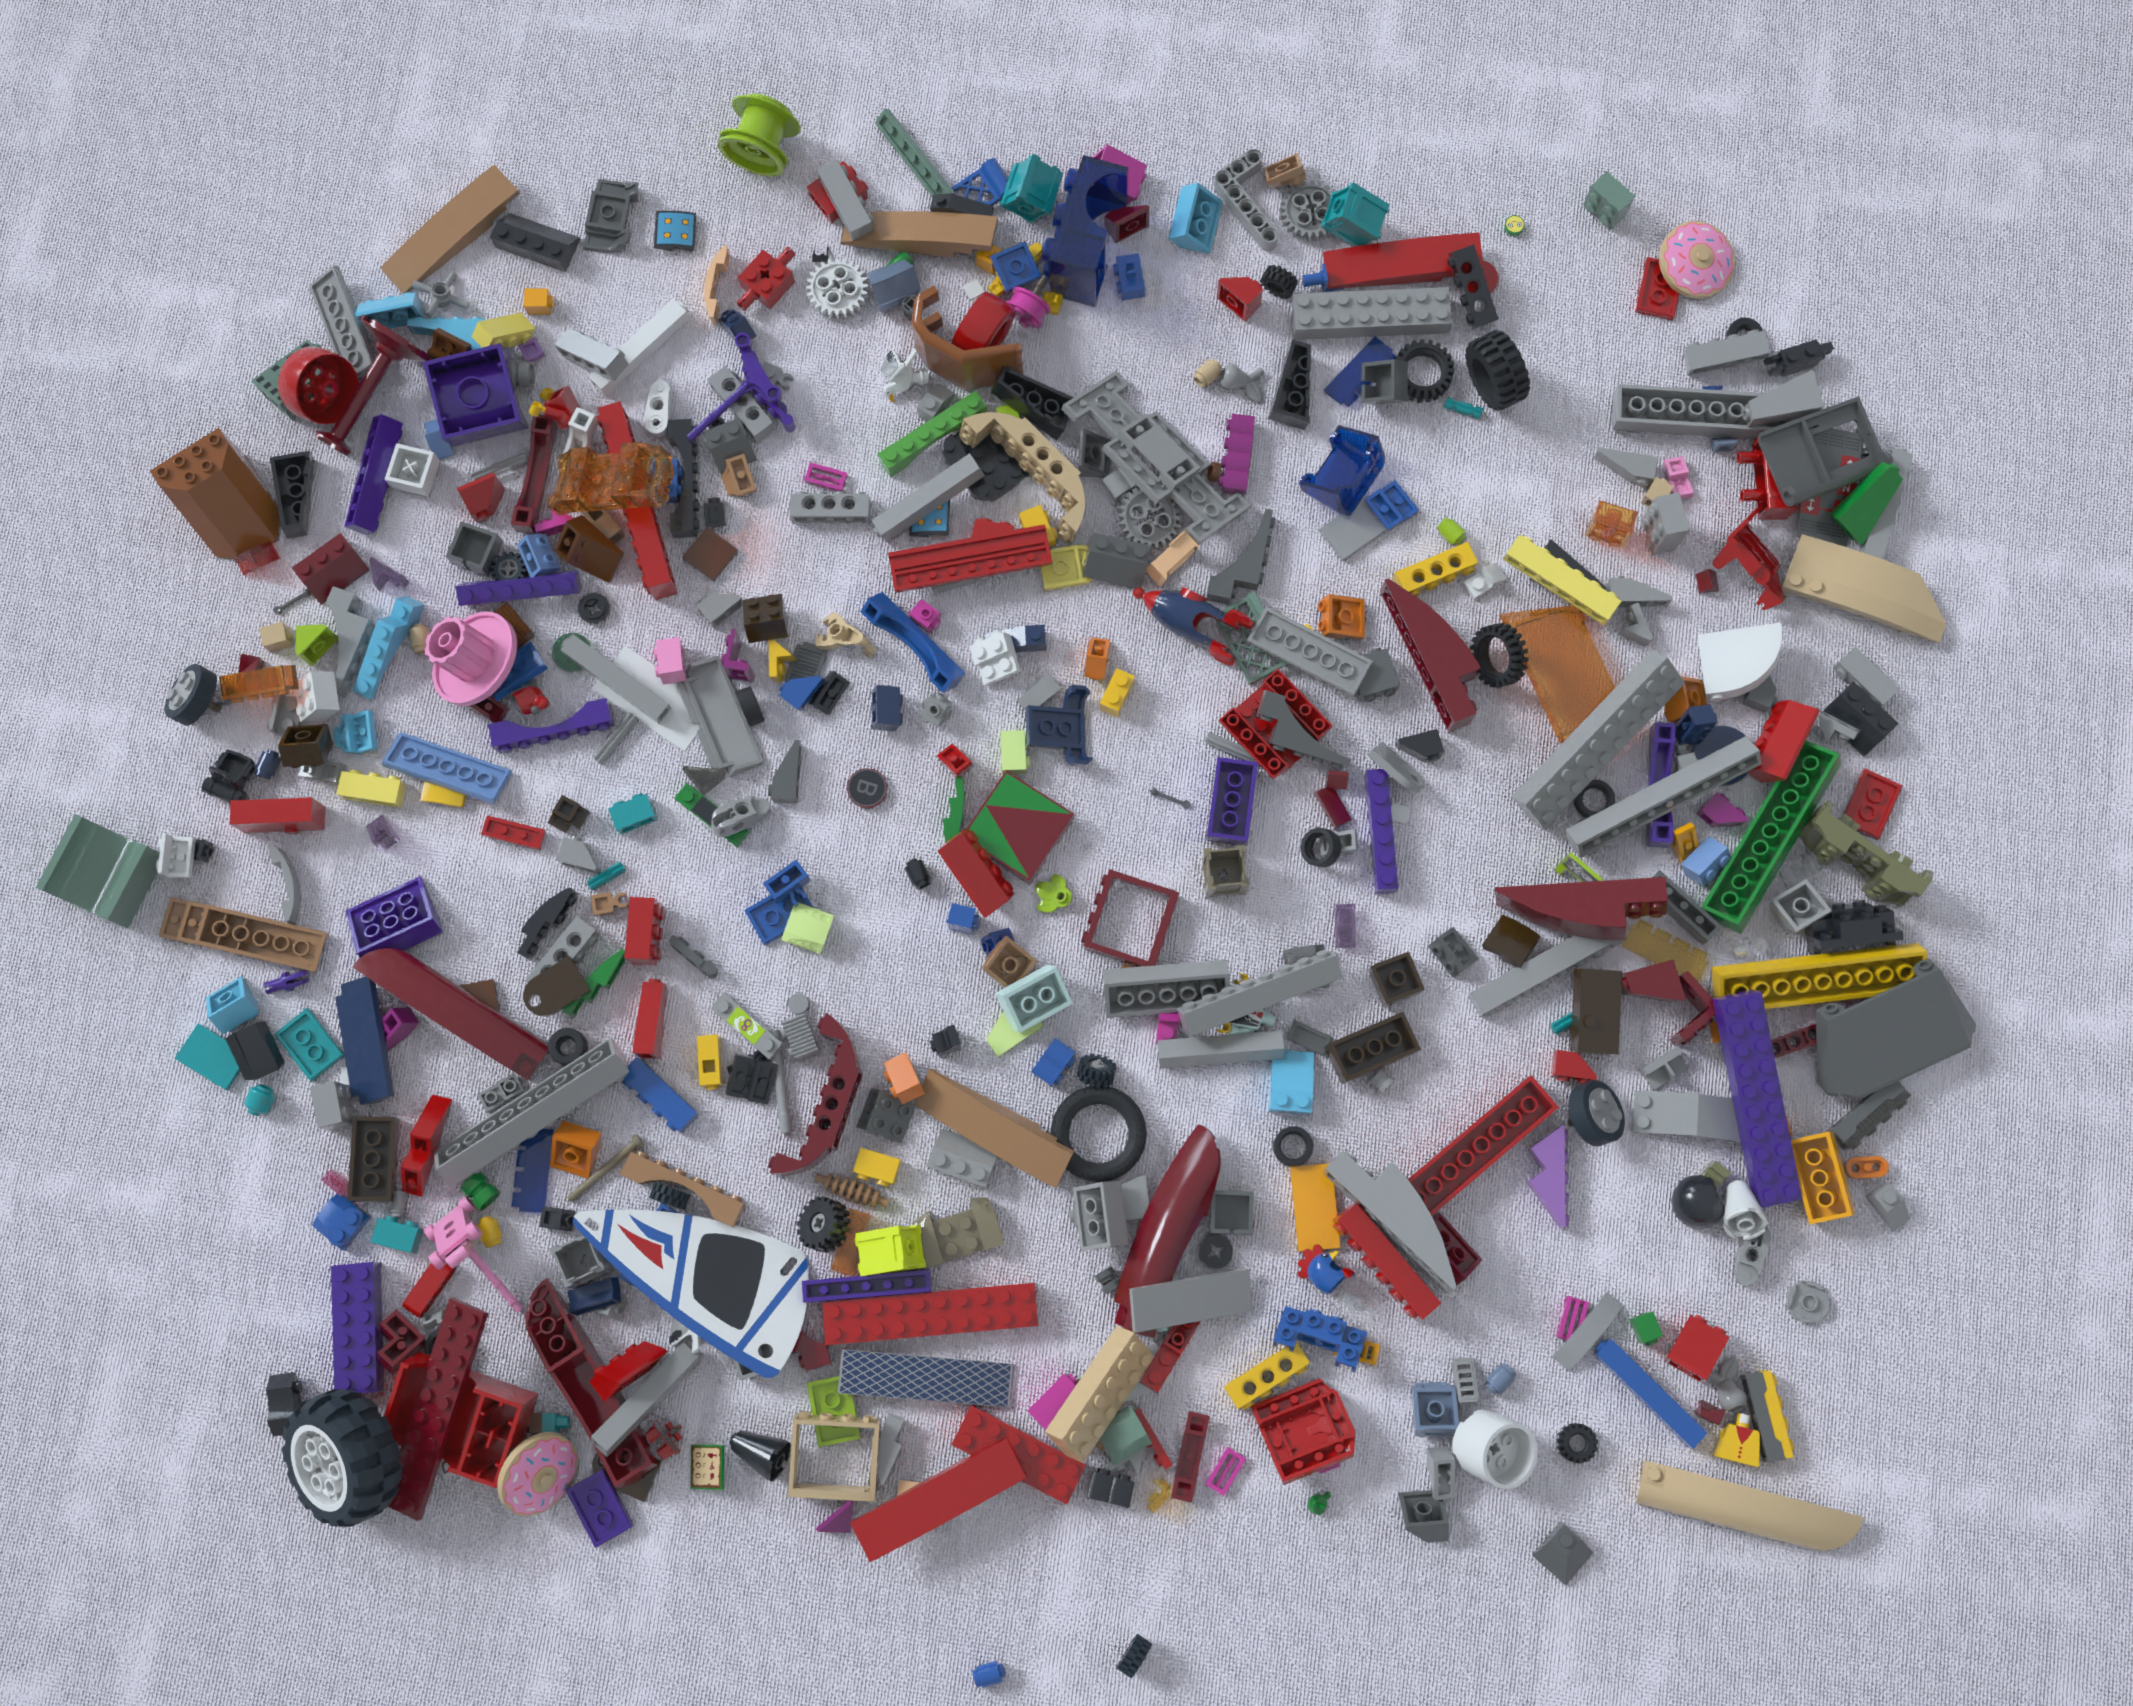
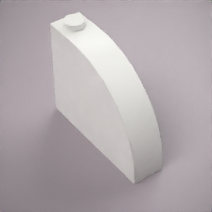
M1781 623L1698 635L1706 701L1720 702L1723 699L1743 695L1758 687L1769 677L1777 665L1781 654Z

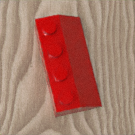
M1792 700L1777 702L1772 707V713L1765 722L1760 737L1754 744L1760 750L1761 765L1746 773L1760 783L1786 780L1820 710Z
M968 827L950 838L937 850L984 918L1009 901L1015 894L1012 885L1001 875L1000 868L990 859L989 852L984 847L982 848L978 842L977 835Z

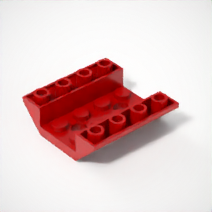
M1279 668L1263 681L1262 686L1236 709L1233 707L1218 720L1272 779L1285 773L1302 757L1293 755V750L1285 748L1284 752L1273 749L1274 744L1269 743L1275 719H1273V722H1268L1255 715L1264 690L1286 696L1285 702L1295 719L1317 742H1320L1333 727Z

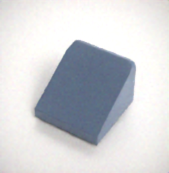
M1731 437L1711 438L1710 440L1712 452L1731 451L1737 444V440Z

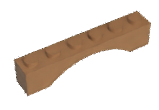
M639 1150L637 1154L630 1152L619 1175L642 1185L660 1181L684 1185L694 1191L704 1201L714 1219L731 1227L738 1224L746 1207V1204L742 1203L743 1198L731 1194L730 1197L723 1194V1189L715 1185L709 1188L704 1185L706 1181L695 1176L693 1180L685 1177L687 1172L678 1168L672 1171L667 1168V1163L659 1159L653 1162L648 1159L650 1155Z

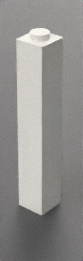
M674 299L665 305L619 348L625 354L624 358L629 365L618 378L612 381L598 373L592 372L588 376L592 385L606 397L690 320L687 314L688 309L681 302L678 304Z

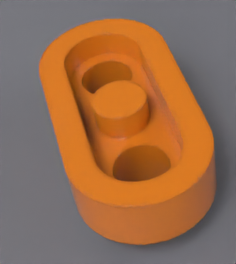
M1881 1156L1854 1157L1848 1159L1844 1164L1845 1174L1852 1179L1883 1177L1889 1169L1888 1162ZM1874 1163L1878 1166L1877 1171L1872 1167ZM1852 1165H1855L1857 1167L1856 1172L1852 1171Z

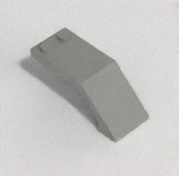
M1634 1090L1633 1133L1694 1136L1723 1140L1724 1142L1741 1143L1732 1098L1698 1093Z

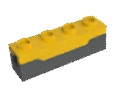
M1771 1370L1740 1375L1743 1389L1747 1396V1404L1754 1430L1760 1433L1759 1450L1762 1461L1769 1463L1794 1457L1792 1453L1794 1451V1444L1787 1434L1789 1425L1781 1411L1783 1402L1780 1395H1777L1776 1392L1777 1379L1775 1375L1772 1374Z

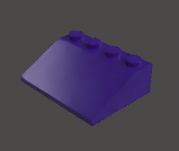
M421 876L346 910L356 954L360 958L371 951L384 948L404 951L443 933L438 914Z

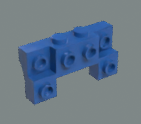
M1285 1306L1275 1333L1273 1346L1277 1347L1278 1344L1289 1347V1351L1293 1352L1298 1339L1299 1341L1338 1353L1335 1366L1339 1367L1340 1364L1352 1367L1351 1371L1356 1372L1367 1332L1347 1326V1322L1337 1316L1329 1317L1323 1315L1318 1310L1306 1309L1303 1312Z

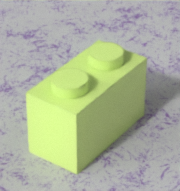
M1025 730L1001 731L1002 774L1005 771L1013 775L1027 774V768H1030V756H1026V748L1030 747L1026 743Z

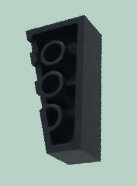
M1292 339L1286 352L1268 419L1305 430L1310 422L1311 345Z

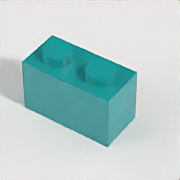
M643 793L632 796V799L626 802L618 801L613 804V807L608 808L616 831L620 835L658 820L650 797L647 794L643 795Z
M386 1215L385 1219L378 1218L371 1243L417 1254L423 1235V1229L418 1228L419 1223L407 1220L405 1224L399 1223V1218Z

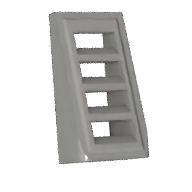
M1473 1357L1451 1359L1457 1403L1479 1401ZM1469 1364V1368L1458 1369L1457 1365ZM1470 1373V1377L1459 1378V1374ZM1460 1382H1471V1386L1460 1387ZM1461 1391H1472V1395H1461Z

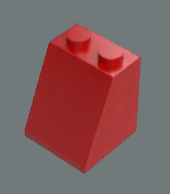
M1690 1315L1665 1362L1704 1384L1730 1337L1726 1335L1727 1332L1718 1326L1713 1328L1707 1325V1320L1701 1316L1695 1315L1693 1317Z

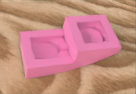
M1684 457L1665 459L1663 463L1666 479L1670 485L1674 486L1670 493L1679 492L1681 499L1693 497L1694 492L1688 478L1689 470Z

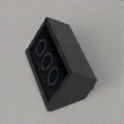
M512 213L497 220L490 236L494 246L498 249L563 272L567 271L581 240L580 237Z

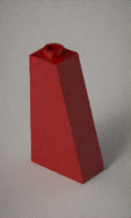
M649 979V982L642 983L632 1051L633 1054L640 1058L661 1059L667 985L661 982V979Z

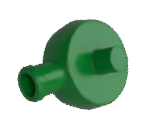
M1326 1491L1324 1495H1312L1308 1501L1309 1511L1316 1515L1323 1514L1327 1508V1500L1331 1498L1330 1492Z

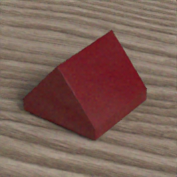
M1707 569L1696 574L1699 593L1719 591L1716 571Z
M1328 771L1326 788L1347 790L1349 773Z

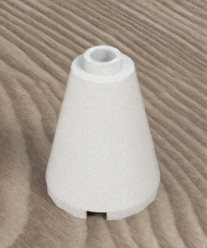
M1741 1180L1729 1183L1726 1191L1723 1222L1726 1233L1737 1239L1736 1236L1743 1237V1240L1760 1236L1765 1232L1768 1220L1750 1187Z

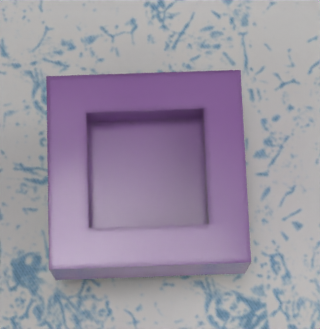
M536 337L530 339L525 344L518 345L526 362L533 363L545 357Z

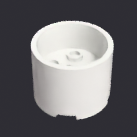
M1489 1410L1474 1411V1414L1466 1419L1464 1423L1460 1422L1453 1438V1454L1456 1455L1464 1471L1501 1489L1515 1488L1527 1480L1537 1460V1443L1528 1428Z

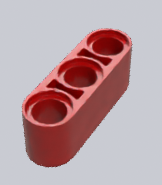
M446 1262V1265L438 1270L430 1263L403 1302L402 1307L421 1319L453 1276L456 1267L451 1268Z

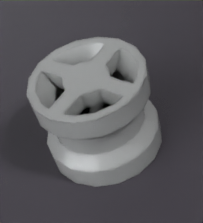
M1383 1067L1369 1083L1375 1085L1381 1094L1395 1078L1389 1076Z

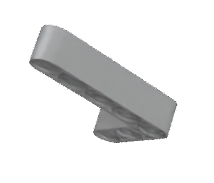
M1250 149L1215 174L1214 190L1261 249L1268 252L1276 248L1278 232L1240 185L1258 173L1262 166L1263 156L1261 151ZM1231 195H1237L1238 197L1233 198ZM1247 209L1249 212H1243L1242 210ZM1258 223V224H1260L1261 226H1258V227H1257V226H1255V225H1253V224ZM1265 238H1272L1273 240L1267 241Z

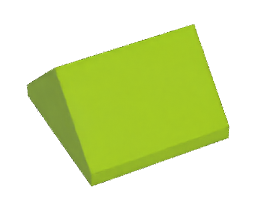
M325 624L296 626L295 653L312 667L338 641V636Z

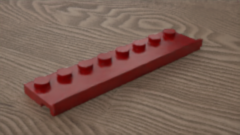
M1045 524L888 553L895 593L1052 565Z

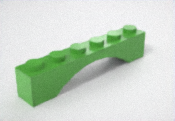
M976 391L972 392L879 452L880 464L890 477L894 476L906 468L930 445L944 436L961 429L964 418L986 413V404Z

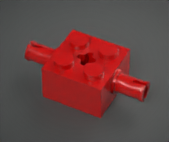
M787 246L777 258H774L762 250L738 276L740 286L746 293L736 302L741 309L743 308V311H746L757 299L771 310L795 283L792 271L785 266L796 256V253Z

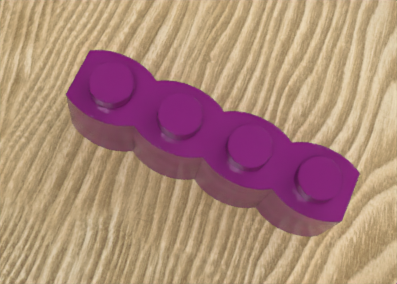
M1232 414L1231 419H1227L1226 431H1230L1229 438L1225 437L1224 449L1227 450V456L1222 457V468H1225V473L1220 474L1219 486H1223L1222 492L1235 494L1238 492L1241 495H1246L1255 416Z

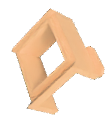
M1185 530L1169 544L1170 547L1146 568V573L1159 587L1199 548V545Z

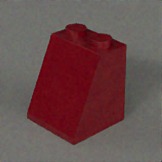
M1674 959L1622 973V995L1667 1002L1686 1000Z

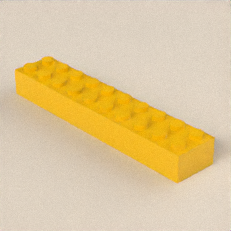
M1918 943L1715 966L1712 967L1713 998L1756 990L1762 992L1765 1009L1873 997L1917 977L1913 972V967L1920 961L1927 959V950Z

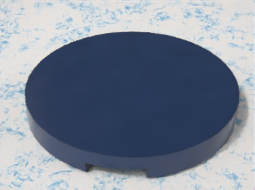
M1715 726L1702 743L1693 745L1692 752L1695 753L1696 759L1700 760L1745 737V735L1733 727ZM1744 773L1721 786L1733 785L1745 778L1748 773Z

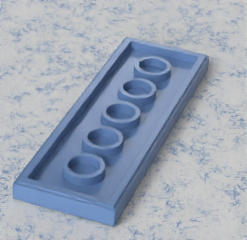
M400 732L382 761L383 767L495 805L512 775V770L403 732Z

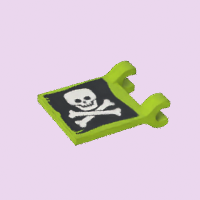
M1572 852L1564 857L1554 869L1559 875L1566 869L1581 882L1603 880Z

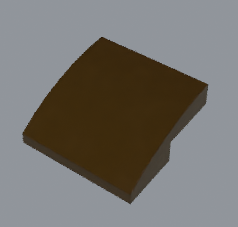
M1502 915L1482 946L1483 950L1501 956L1503 962L1521 968L1541 939V936L1524 924Z

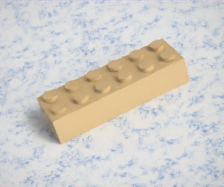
M1119 1326L1115 1327L1045 1430L1049 1438L1066 1456L1082 1463L1085 1462L1155 1357L1134 1332Z

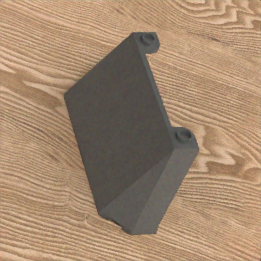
M1929 958L1914 965L1913 972L1917 977L1847 1009H1844L1839 1004L1829 1003L1816 1010V1082L1827 1095L1837 1096V1094L1850 1095L1852 1099H1860L1971 1048L1976 1023L1941 969Z

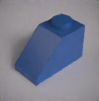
M821 676L791 679L781 686L779 696L797 710L802 711L824 683L825 679Z

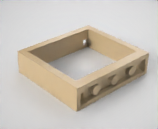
M801 1411L795 1414L792 1425L788 1497L875 1502L881 1419H877L874 1415H864L863 1418L854 1417L855 1415L853 1414L833 1416L832 1413L827 1412L820 1413V1415H811V1412ZM801 1424L873 1428L870 1486L797 1483Z

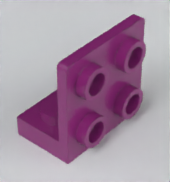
M732 629L731 634L727 635L726 647L728 648L726 654L722 656L721 664L730 679L753 682L754 673L749 663L743 659H738L741 639L737 631Z

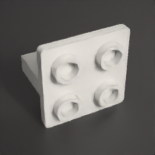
M162 833L158 843L160 850L159 859L156 862L158 874L173 881H178V878L191 879L196 839L193 837H173Z

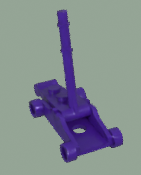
M741 332L735 337V344L741 352V359L744 364L742 371L746 380L712 413H709V416L698 426L693 428L686 436L691 442L697 436H700L714 421H717L716 419L741 396L751 391L761 405L765 404L768 408V413L774 419L777 418L782 422L785 431L790 433L796 429L793 417L788 414L786 405L781 402L782 393L780 388L772 385L758 361L756 353L750 347L751 339L747 333Z

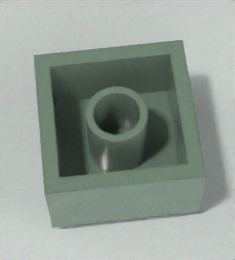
M1606 171L1590 187L1583 205L1604 226H1608L1612 230L1627 215L1635 195Z

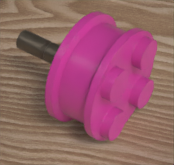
M1045 275L1041 276L1032 292L1021 287H1014L1012 298L1010 301H1006L1015 309V318L1019 320L1018 323L1024 328L1029 326L1041 328V320L1044 315H1048L1051 311L1049 305L1039 297L1049 279Z

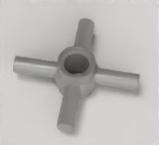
M451 271L444 282H436L432 287L416 280L413 281V288L430 294L432 302L424 313L427 318H431L438 307L444 308L450 303L468 309V301L451 294L450 287L457 277L455 272Z

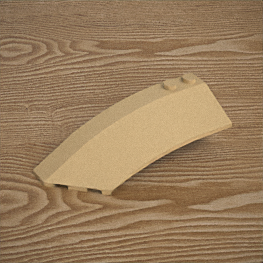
M1801 535L1782 586L1783 592L1859 615L1899 630V632L1940 643L1946 622L1919 573L1854 549L1807 535Z

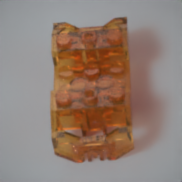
M641 442L624 443L621 446L620 453L596 455L589 447L571 448L566 453L559 454L557 461L559 470L556 492L548 499L547 507L557 516H563L565 513L651 506L653 508H660L669 500L667 493H670V489L667 486L672 484L671 480L674 477L671 455L661 445ZM651 456H654L656 466L653 478L648 474Z

